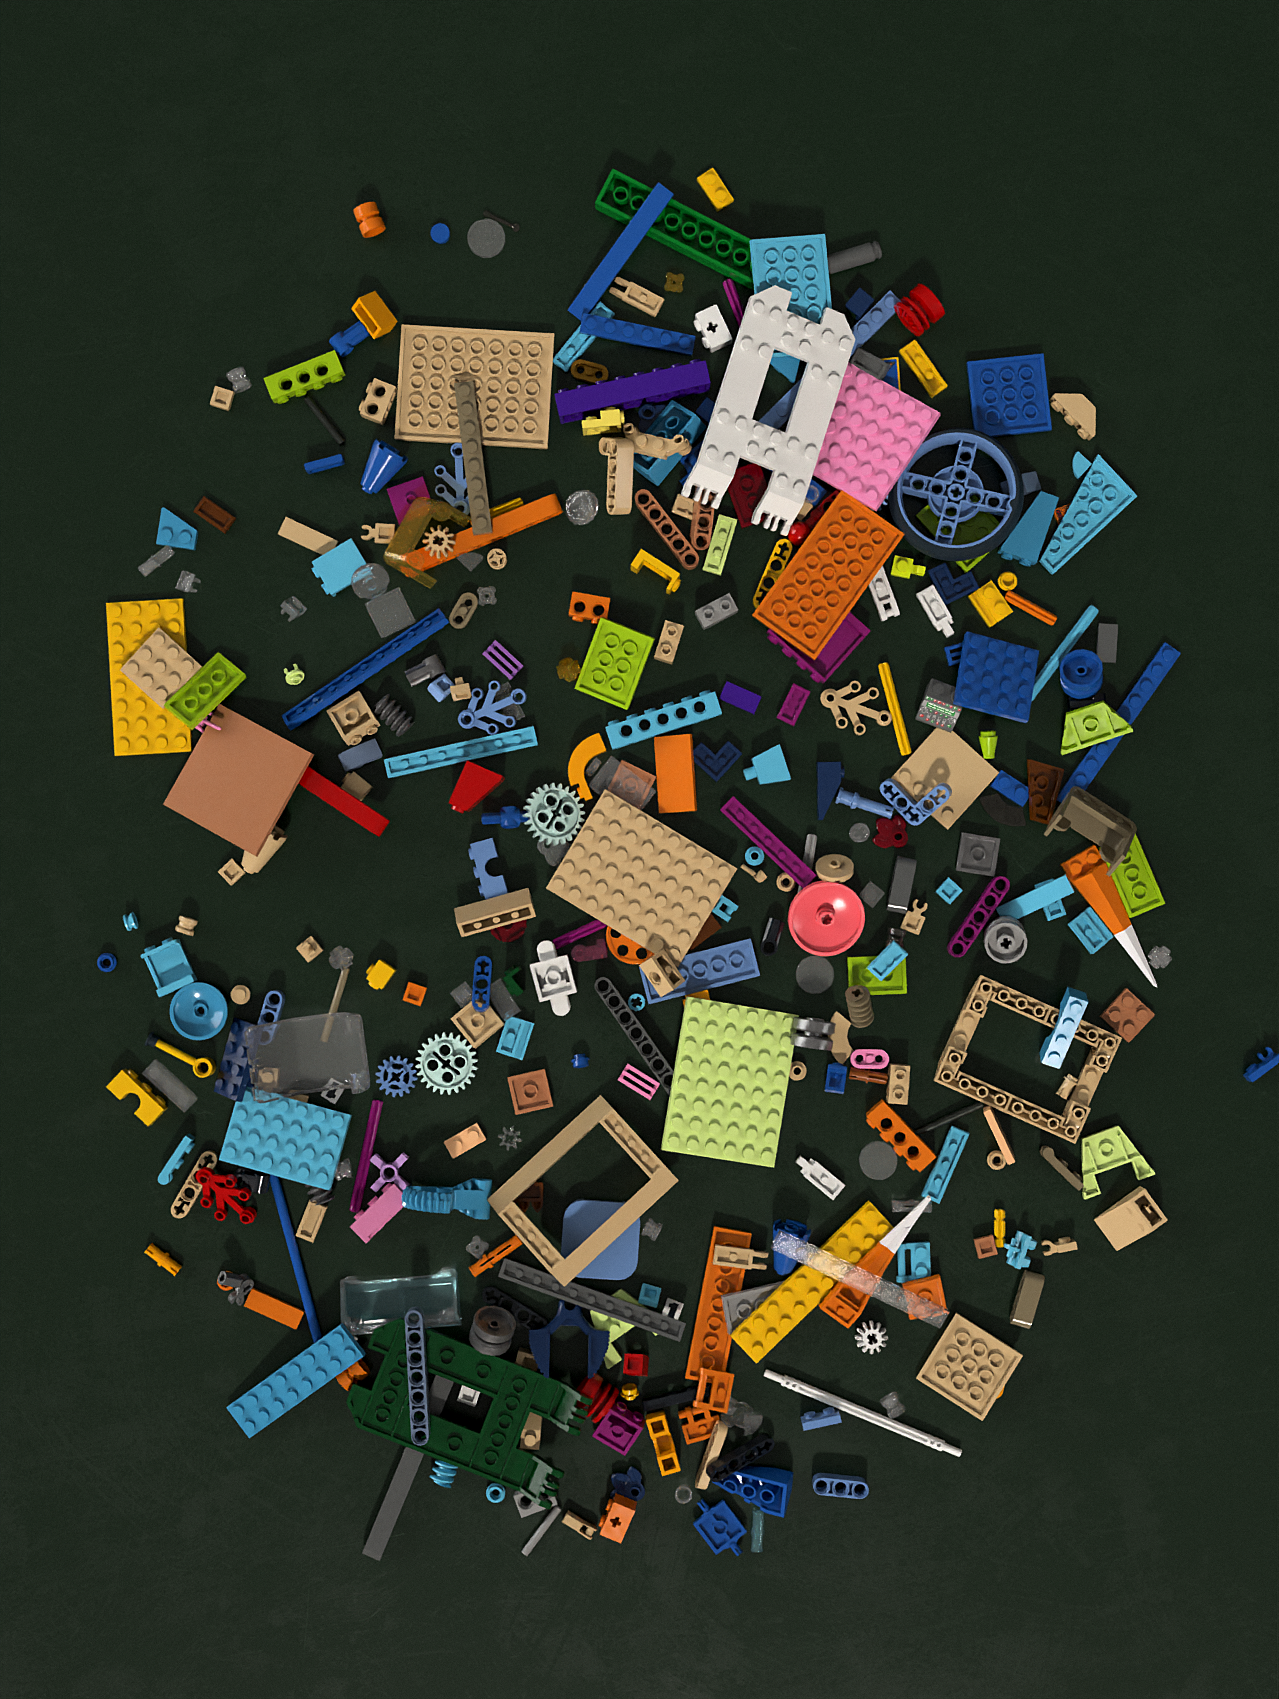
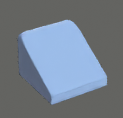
M443 673L427 689L438 702H441L451 693L450 686L455 685Z

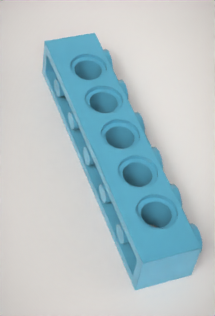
M710 690L699 693L700 697L692 698V696L682 698L681 703L675 705L674 702L664 704L662 709L656 710V708L645 710V714L638 716L636 713L627 716V720L619 722V719L608 722L609 726L605 728L612 750L722 715L716 693H711ZM697 702L704 704L705 710L703 712L695 711L694 705ZM679 708L685 709L687 712L686 717L678 718L676 710ZM660 714L668 716L669 720L666 724L658 722L657 718ZM642 720L650 722L648 730H642L639 727V723ZM622 727H631L632 733L629 736L622 735Z

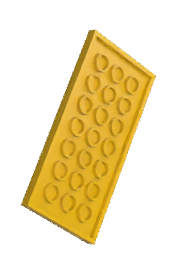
M184 599L106 603L115 756L193 752L191 729L166 708L162 709L120 671L158 627L187 652Z

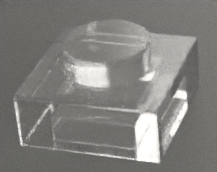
M869 881L857 896L873 908L885 893Z

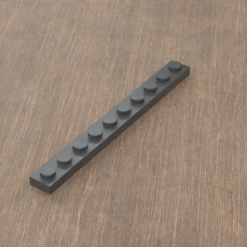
M504 1258L498 1277L679 1342L686 1326L684 1321L572 1281L564 1287L552 1274L508 1258Z

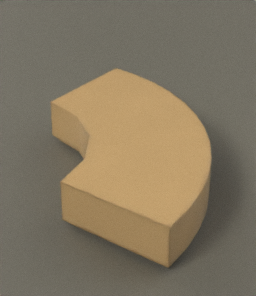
M836 1011L830 1022L836 1023L835 1033L828 1035V1038L833 1040L831 1053L839 1063L843 1064L854 1051L847 1039L851 1023Z

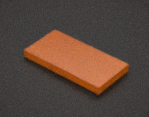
M692 734L654 737L659 813L697 811Z

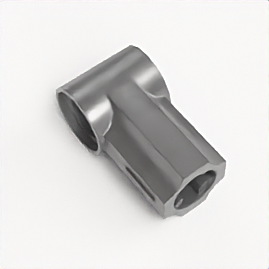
M435 654L423 660L421 664L405 671V674L413 687L429 678L433 679L442 675L446 670L438 654Z

